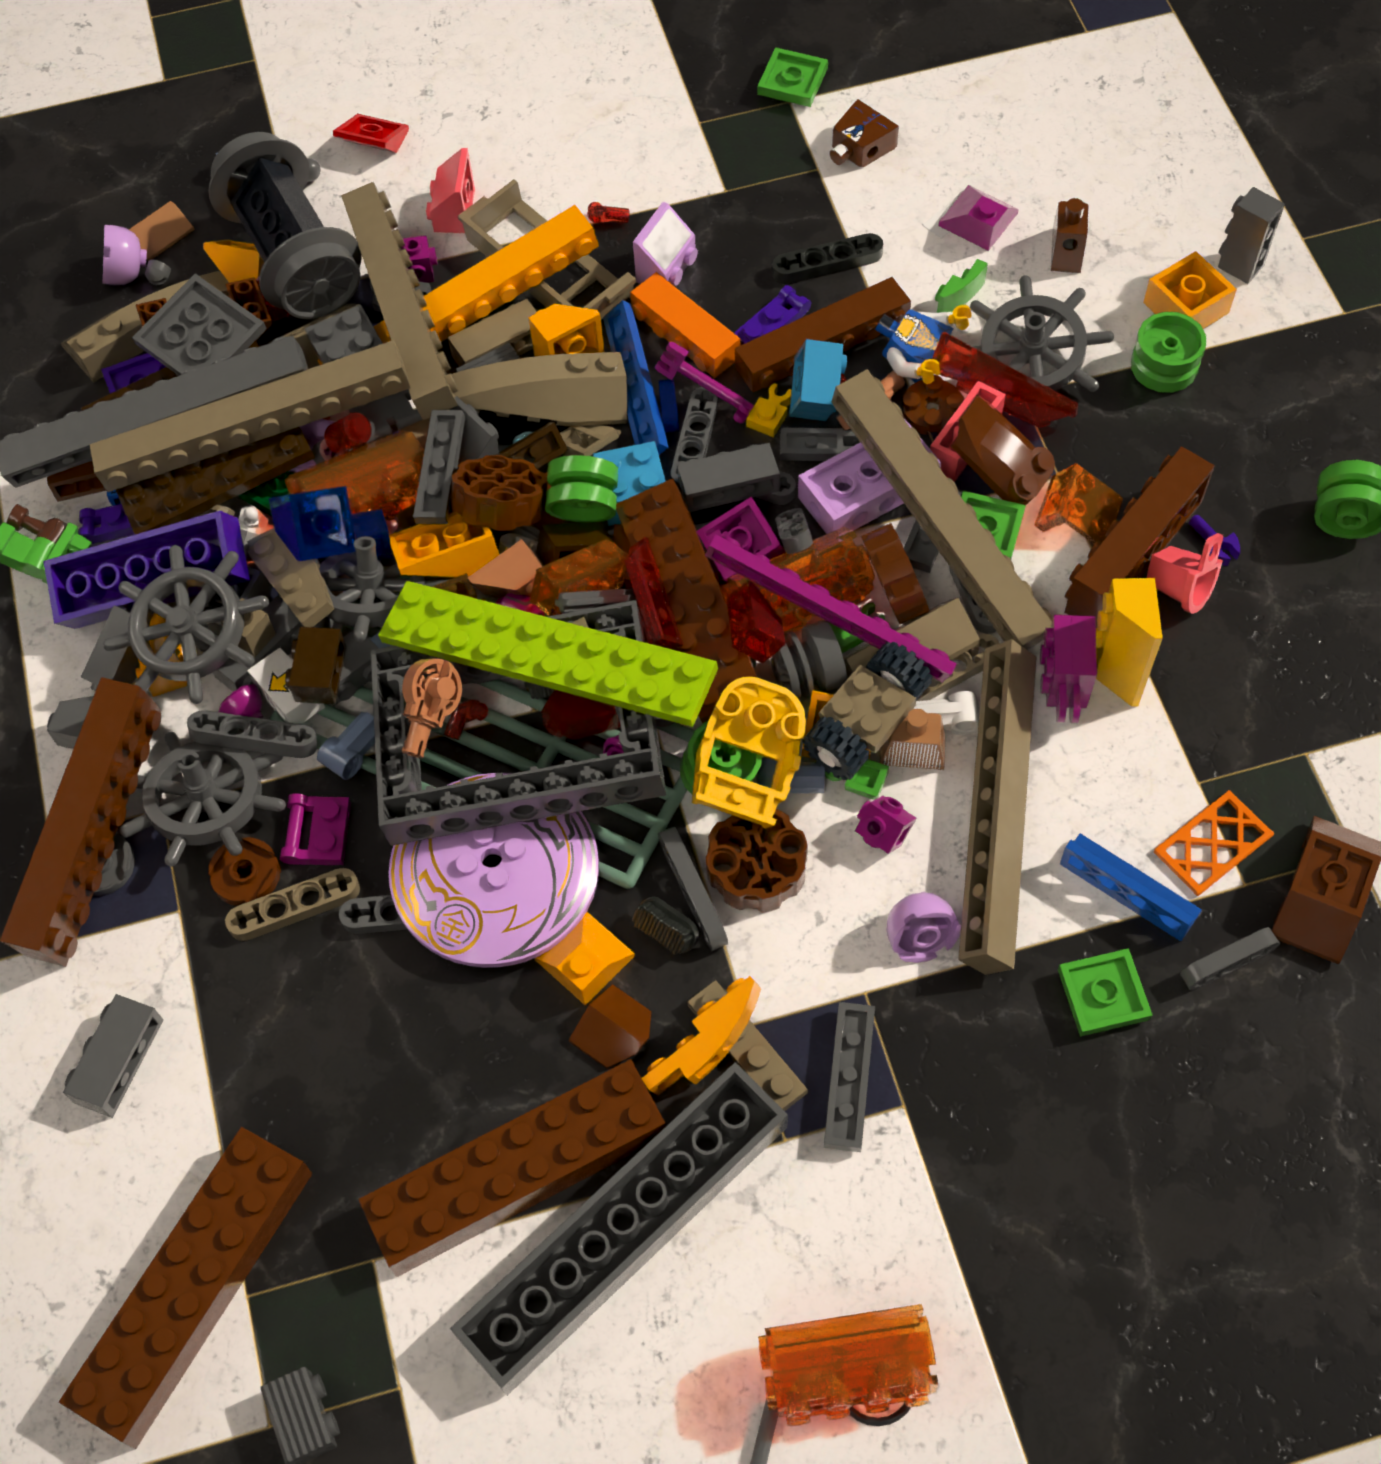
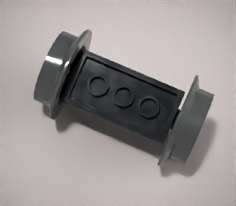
M267 132L244 134L227 143L214 158L208 190L210 202L214 210L221 217L243 224L263 259L264 265L260 273L259 286L267 302L301 319H314L326 316L345 305L355 294L361 279L359 268L362 254L358 242L345 230L323 226L303 192L309 178V163L304 152L297 145Z

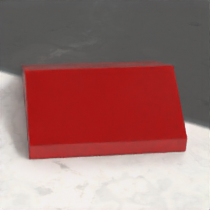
M357 113L333 130V136L347 142L397 153L409 131V125Z

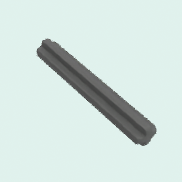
M647 587L563 592L559 594L558 600H555V606H559V610L562 613L636 600L638 607H647L650 605L652 598Z

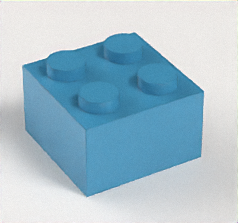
M805 340L794 357L789 417L826 421L833 412H836V408L831 401L835 387L840 384L841 374L845 373L847 365V355H843V344Z
M655 441L593 453V457L608 460L618 467V486L612 491L617 495V503L665 482ZM617 511L616 516L607 520L608 526L621 524Z

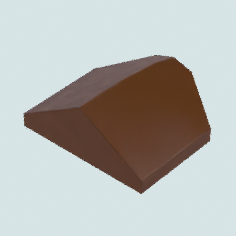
M612 984L589 1004L569 1038V1042L609 1070L615 1067L616 1064L635 1056L647 1042L650 1036L652 1013L645 1006Z

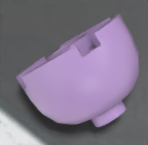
M116 225L104 226L103 284H128L138 277L140 267L146 268L147 250L141 249L139 238L127 228Z
M921 892L908 895L893 906L888 914L886 931L892 949L899 954L900 959L905 962L919 963L937 958L935 952L944 946L947 951L952 948L960 937L961 926L947 901L933 893Z

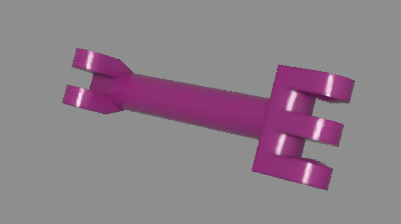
M669 342L666 347L667 351H664L660 357L662 361L657 362L655 369L671 380L677 372L681 373L737 408L733 418L738 423H744L754 404L685 362L684 359L689 351L674 342Z

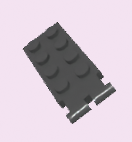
M361 304L304 328L322 364L383 344ZM408 389L348 410L355 424L362 422L366 430L362 432L366 444L392 434L390 426L396 424L397 428L401 430L423 420L418 410H413L409 403L411 396Z

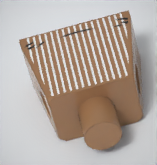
M918 708L911 710L880 748L879 763L896 767L944 770L946 737L942 716L936 713H926Z

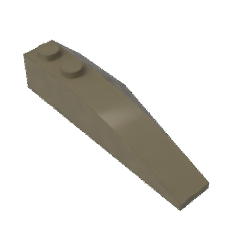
M221 271L200 276L227 296L225 284L229 282ZM188 280L168 286L126 307L107 314L61 342L62 347L94 383L104 377L101 369L129 360L144 352L132 339L142 328L135 305L166 298V301H168Z
M620 352L527 357L497 362L452 374L459 390L454 393V396H458L466 405H472L477 413H480L481 410H488L497 413L496 416L509 418L510 414L528 416L527 421L540 422V418L557 421L556 425L560 426L627 423V377Z

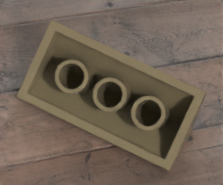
M959 598L943 602L930 609V612L893 629L899 633L904 632L919 639V644L930 650L938 649L945 652L950 657L949 660L980 644V638ZM866 644L844 656L847 679L859 665L866 668L870 659L879 649Z

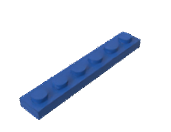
M622 300L603 317L611 352H620L627 377V416L634 443L637 445L655 441L658 455H660L669 447L632 305Z

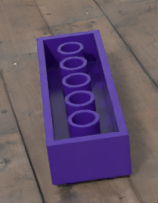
M219 510L43 561L54 624L77 629L106 621L114 605L131 610L135 601L119 591V584L127 581L143 590L154 579L171 571L169 549L173 545L181 547L185 567L202 568L211 572L215 571L229 551H235L239 556L238 562L224 581L229 586L250 581L238 518ZM188 587L189 597L198 595L203 587ZM172 593L162 602L165 604L175 602V594Z

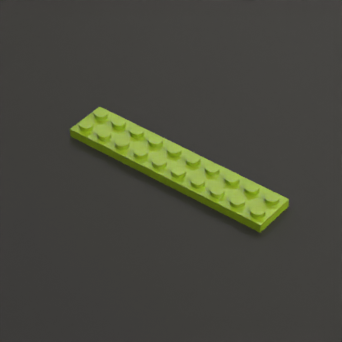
M406 581L378 634L382 643L691 727L695 724L718 670L717 661L411 581Z

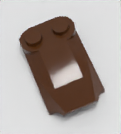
M977 394L959 418L958 436L950 446L1002 500L1027 505L1037 496L1055 468L1054 457L1045 447H1035L991 403Z

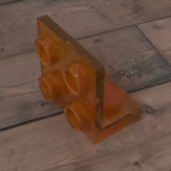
M1075 463L1052 476L1034 526L1045 532L1065 523L1093 544L1097 541L1102 543L1107 537L1106 532L1109 526L1117 518L1123 498Z

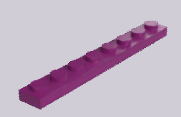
M715 534L705 554L706 557L878 649L886 642H890V644L896 642L899 647L901 645L906 646L909 653L912 650L916 653L915 657L917 659L921 658L925 662L923 666L930 669L928 674H931L932 678L943 683L952 675L957 663L949 660L950 657L945 652L938 649L930 650L919 644L920 641L915 636L904 632L899 633L891 629L887 621L879 617H869L863 614L854 603L846 600L841 602L830 596V592L824 587L816 584L811 586L800 580V576L796 572L787 568L781 570L770 564V560L766 556L757 552L750 553L740 548V544L733 538L728 536L720 537Z

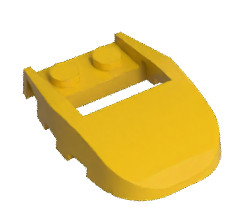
M757 677L738 678L727 685L715 704L696 752L691 803L696 805L699 803L762 825L761 827L765 829L775 825L777 819L772 817L778 804L786 800L791 788L789 787L795 771L799 770L802 756H799L801 739L804 738L806 719L804 708L795 694L785 687ZM715 739L777 761L771 787L768 788L708 767Z

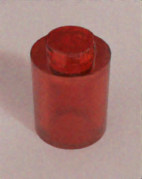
M356 412L350 413L326 428L324 433L325 442L333 452L337 454L347 453L370 439L372 434L371 424L364 415Z

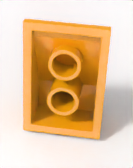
M456 512L449 514L448 524H419L388 535L401 575L468 578L500 555L489 527L470 525L464 522L463 518Z

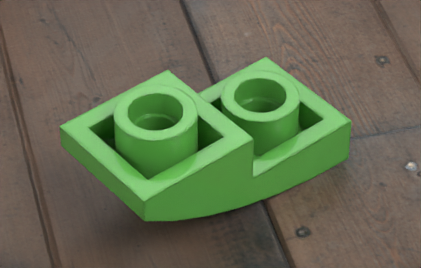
M977 259L971 269L966 268L961 278L952 275L946 285L942 284L935 297V301L938 302L937 313H952L957 306L965 305L985 284L988 263Z

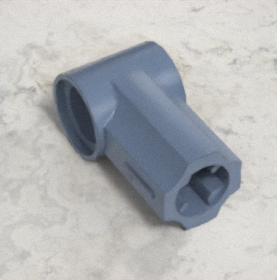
M361 712L338 738L336 736L328 738L318 751L317 761L344 780L352 778L360 769L365 753L375 744L374 716L368 712Z
M762 757V763L757 772V784L768 788L771 787L777 761ZM801 762L799 770L795 771L790 783L789 793H824L825 768L822 765L819 767L815 762Z

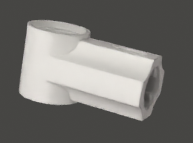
M960 691L951 694L947 699L916 701V706L913 708L922 709L926 713L941 715L944 730H951L954 734L967 735L978 731L979 709L977 696L973 692Z

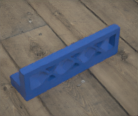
M1081 833L1075 841L1070 840L1064 849L1060 861L1061 866L1179 941L1183 940L1202 911L1196 905Z

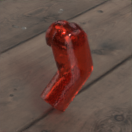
M592 202L587 207V217L593 223H628L630 211L628 208L603 206L599 202Z
M470 699L458 704L457 708L450 715L443 735L459 740L465 723L475 719L482 721L487 717V705L477 699Z

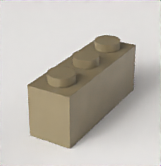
M525 299L449 336L448 341L452 358L460 367L508 342L519 356L532 350L533 344L528 317L534 315L537 311L528 299Z

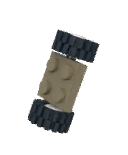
M886 642L870 659L866 668L859 665L821 709L818 722L802 740V743L805 744L803 746L804 749L809 751L808 755L810 758L817 760L815 763L819 767L822 765L827 773L830 774L832 772L834 777L838 779L841 777L842 780H850L868 760V750L875 754L908 716V713L916 706L918 698L932 683V675L928 674L930 669L923 666L925 662L921 658L917 659L915 657V652L911 650L909 653L906 646L901 645L899 647L896 642L891 644Z

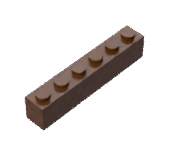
M890 277L736 347L735 368L752 392L768 388L781 379L793 376L794 357L806 339L843 344V352H846L855 345L878 337L881 333L876 331L875 328L884 314L900 323L906 312L911 309V300L895 279Z

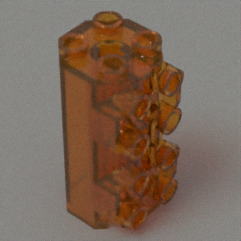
M400 430L289 475L285 479L286 487L291 496L286 498L291 514L298 511L304 518V521H308L317 533V537L326 539L331 545H336L343 539L356 533L368 531L374 525L372 518L376 514L383 515L388 521L395 520L393 515L416 502L425 450L412 431L405 432V430Z
M846 527L814 539L813 544L803 551L793 554L785 552L769 559L770 564L781 570L787 568L796 572L800 576V580L809 585L816 584L824 587L830 592V596L841 602L846 600L856 605L863 602L866 595L874 590L873 581L875 580V574L867 550L863 544L855 545L852 539L858 536L854 530ZM738 573L728 577V583L722 585V592L726 601L733 605L735 611L733 618L739 632H746L749 639H753L756 642L772 635L779 634L781 637H784L785 633L791 630L796 632L806 626L812 617L816 616Z
M922 1304L765 1328V1335L758 1336V1348L762 1370H770V1376L764 1377L768 1411L777 1410L778 1417H786L788 1426H798L811 1422L810 1417L826 1414L828 1420L850 1416L849 1408L857 1404L865 1405L866 1413L872 1414L889 1410V1404L905 1402L906 1407H919L928 1404V1396L937 1390L938 1378L937 1375L930 1374L929 1365H935L936 1360L927 1317L922 1316L924 1311Z

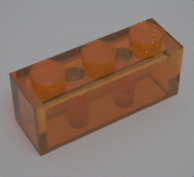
M604 539L536 569L530 601L548 616L564 614L560 612L559 606H555V600H558L560 593L621 588L630 555L609 539Z

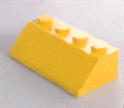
M1155 578L1112 579L1109 592H1104L1103 611H1098L1096 679L1130 706H1139L1163 639Z

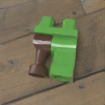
M16 504L10 512L7 522H3L0 526V563L32 577L42 579V582L47 584L43 561L90 548L92 542L78 534V526L70 522L67 524L58 518L49 519L47 522L29 516L27 508ZM24 528L35 534L36 538L33 541V539L16 531Z

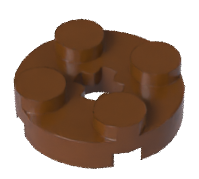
M934 375L932 383L926 384L923 380H920L906 390L902 399L903 418L920 434L927 435V431L937 432L938 435L964 401V397L953 384L944 381L938 375ZM934 403L938 405L939 409L931 408L928 410L927 405Z
M251 837L241 838L242 852L238 856H232L225 845L220 847L213 855L209 864L211 885L217 896L224 902L239 906L271 894L276 888L280 879L281 865L272 848L262 840ZM248 865L252 866L251 875L241 879L237 870L239 868L246 869Z

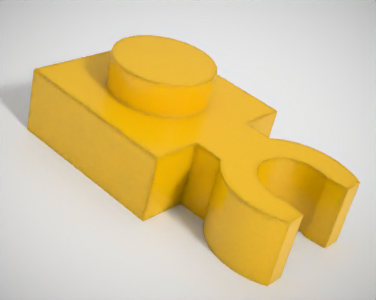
M772 384L769 388V399L759 397L746 418V427L774 438L787 416V406L791 403L792 390L788 389L785 395L778 396L776 395L778 384Z

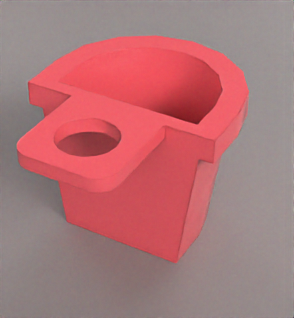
M1217 533L1209 537L1205 542L1202 555L1174 546H1169L1152 554L1147 578H1155L1156 589L1180 602L1184 611L1191 614L1197 613L1208 601L1216 585L1223 560L1218 559L1223 535Z

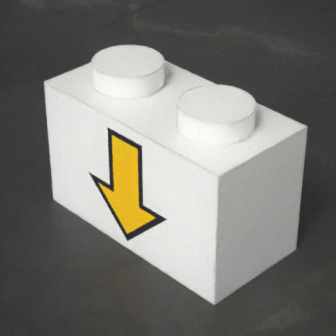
M278 648L247 671L253 684L257 685L262 696L285 722L302 724L324 709L325 706L324 704L295 702L290 689H287L285 684L287 669H292V655L288 657L281 648Z

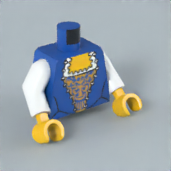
M967 305L957 306L953 310V314L951 312L928 313L908 310L900 323L884 314L875 328L876 331L890 339L882 354L897 375L910 378L915 383L923 380L924 383L930 384L934 381V374H940V365L936 358L954 330L952 328L953 324L956 325V328L965 330L969 326L968 319L972 317L970 307Z

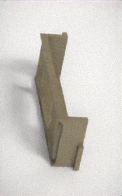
M515 179L490 198L483 196L458 215V219L463 223L467 241L486 257L504 248L487 232L513 212L533 227L532 230L547 222L545 218L522 200L519 185ZM586 255L574 262L584 269L587 274L561 295L544 281L526 290L546 308L553 304L573 306L569 301L597 280L607 289L583 308L597 310L602 320L622 300L626 301L628 298H631L630 292L634 289L633 285L636 283V278L627 272L618 279L590 255Z

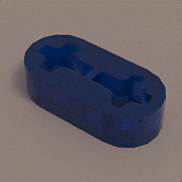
M674 379L658 380L664 431H679Z

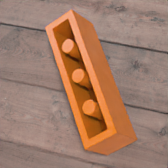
M657 272L630 292L635 318L639 321H644L652 327L657 336L664 337L669 342H674L689 351L687 356L694 361L701 371H706L716 378L735 363V348L740 346V338Z

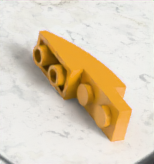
M751 976L746 979L740 978L730 984L726 989L727 994L717 1002L712 1000L703 1005L697 1011L698 1016L692 1020V1023L700 1033L696 1036L693 1034L687 1036L677 1044L676 1052L667 1059L665 1057L657 1059L647 1068L648 1073L642 1077V1080L651 1092L660 1095L684 1075L696 1085L727 1055L748 1024L759 998L761 987Z

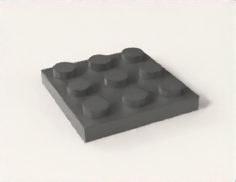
M194 274L132 339L138 347L180 376L187 370L200 369L211 365L215 360L231 358L242 354L266 330V326L259 318L200 276Z

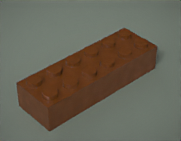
M1182 446L1174 456L1168 455L1159 468L1160 473L1157 477H1149L1141 490L1143 494L1138 499L1133 497L1124 510V517L1120 521L1115 519L1106 532V539L1102 543L1097 541L1087 556V562L1084 565L1079 563L1071 573L1069 580L1072 584L1064 598L1068 599L1064 613L1073 616H1095V628H1098V611H1103L1104 592H1109L1112 579L1143 577L1149 568L1152 554L1168 546L1203 502L1215 465Z

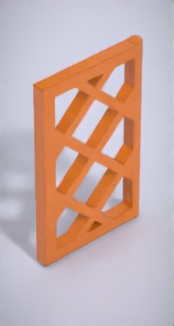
M1228 790L1155 848L1154 853L1196 896H1199L1270 839L1274 832ZM1229 802L1237 810V818L1217 816V810ZM1202 822L1211 823V839L1191 837V830ZM1217 824L1237 825V841L1218 840ZM1243 826L1255 827L1262 835L1252 843L1243 842ZM1175 843L1185 844L1184 860L1173 859L1166 850ZM1191 844L1211 846V862L1191 861ZM1217 847L1237 849V855L1228 863H1217ZM1191 868L1211 870V876L1199 885L1191 877Z

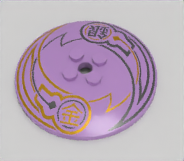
M496 773L479 774L463 779L475 781L495 777ZM458 780V781H455V782H453V783H451V784H449V785L458 784V783H461V782H460V780ZM581 811L394 845L389 862L391 896L399 917L412 936L431 952L455 963L482 968L515 965L536 958L551 950L577 926L588 911L596 891L599 876L596 841L592 829ZM488 855H499L502 860L498 866L489 868L483 865V860Z

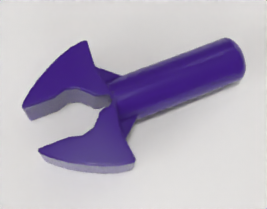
M1194 515L1189 520V524L1205 540L1217 534L1199 515ZM1234 532L1228 537H1223L1218 559L1223 560V566H1228L1231 558L1222 550H1228L1236 560L1240 554L1239 540Z

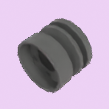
M822 620L804 626L802 628V643L792 630L785 633L784 640L779 634L769 638L770 661L777 684L790 690L799 701L801 700V693L806 699L811 698L812 691L814 690L813 681H815L821 692L827 693L839 689L847 680L846 667L839 643L827 621Z

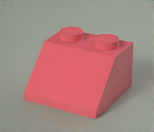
M461 148L437 168L435 180H431L430 195L432 202H427L426 215L428 220H432L434 232L465 233L463 223L458 219V215L473 205L475 194L468 148Z

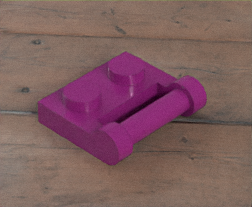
M298 793L290 794L287 805L290 809L286 843L285 847L281 849L280 861L286 864L344 865L351 810L349 797H308ZM304 812H313L308 850L299 849Z

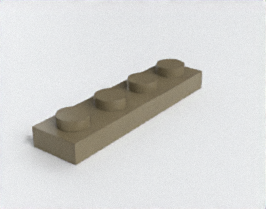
M715 980L688 1000V1007L698 1016L697 1011L703 1005L712 1000L717 1002L727 992ZM749 1020L739 1039L727 1054L786 1111L804 1097L808 1089Z

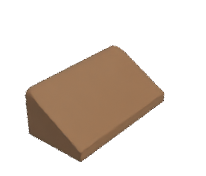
M170 201L129 230L134 232L139 238L141 249L147 250L146 260L149 262V260L154 259L195 229L180 209Z

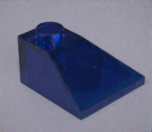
M346 486L269 498L275 532L298 562L356 552L354 548V541L356 539Z

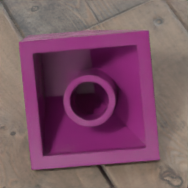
M968 185L941 218L938 226L989 251L1016 217L1019 209Z

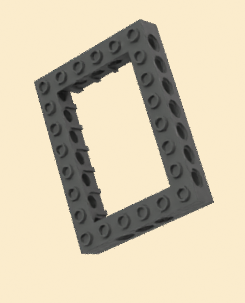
M636 600L548 616L549 618L568 623L584 617L588 627L591 629L645 642L643 622ZM397 646L371 650L379 827L391 846L666 796L656 717L615 706V710L622 732H618L624 753L610 756L604 753L599 754V758L578 762L566 760L565 764L540 769L534 766L530 767L529 771L503 775L501 772L496 773L495 777L475 781L463 779L458 784L437 788L431 785L426 786V790H422L420 758L408 756V753L404 754L401 752L410 727L409 719L403 715L406 702L403 697L402 685L407 670L415 662L423 659L441 658ZM449 661L459 673L462 685L506 677ZM430 673V674H422V675H424L425 678H427L429 675H431V674H433V673Z

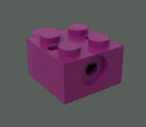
M752 497L697 530V534L706 549H708L716 534L720 537L728 536L733 538L740 544V548L750 553L757 552L766 556L770 560V564L778 568L791 562ZM709 558L718 582L725 580L735 595L756 584Z
M1054 615L1051 628H1045L1044 645L1041 644L1040 664L1045 665L1044 674H1041L1040 693L1046 694V707H1056L1057 723L1065 722L1066 711L1069 708L1070 723L1078 724L1081 708H1087L1097 677L1095 616Z

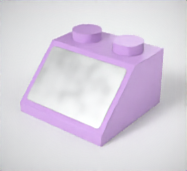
M666 202L661 203L633 241L636 282L641 284L657 272L673 286H677L687 266H691L696 260L698 250L695 248V234Z

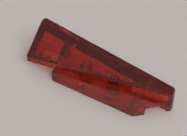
M942 332L932 359L939 362V375L958 380L956 384L958 390L969 394L976 383L980 381L1006 394L1003 407L1004 412L1038 428L1050 425L1052 421L1070 416L1074 418L1078 414L1077 402L952 335Z
M643 537L629 548V554L624 562L638 602L643 622L645 643L677 650L684 644L648 537Z

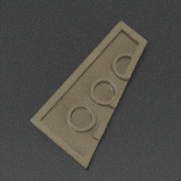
M295 511L267 535L258 540L246 552L304 627H314L335 609L325 580L321 577L318 559L313 553L310 536L304 527L306 525L304 518L298 511Z

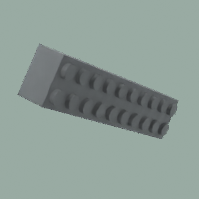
M735 1062L460 1318L450 1330L508 1396L787 1129L788 1114Z

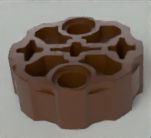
M486 455L479 459H467L458 464L457 472L452 474V511L458 513L464 522L476 527L484 526L494 530L507 531L520 526H531L541 520V512L545 511L547 476L545 473L537 470L535 464L523 459H512L503 455Z
M892 523L861 536L899 625L930 612L915 572Z
M778 809L775 810L772 817L777 819L775 825L767 829L762 828V825L731 815L725 821L717 822L708 836L709 846L705 857L708 881L710 886L716 888L724 897V902L735 909H757L762 913L779 909L783 901L799 893L805 882V866L808 855L806 837L803 831L797 829L790 822L789 815ZM792 846L798 849V851L794 854H788L782 851V849ZM752 849H754L756 857L761 861L762 869L759 868L758 862L752 857ZM720 864H727L731 867L726 872H720L715 869ZM764 887H767L769 893L765 892Z

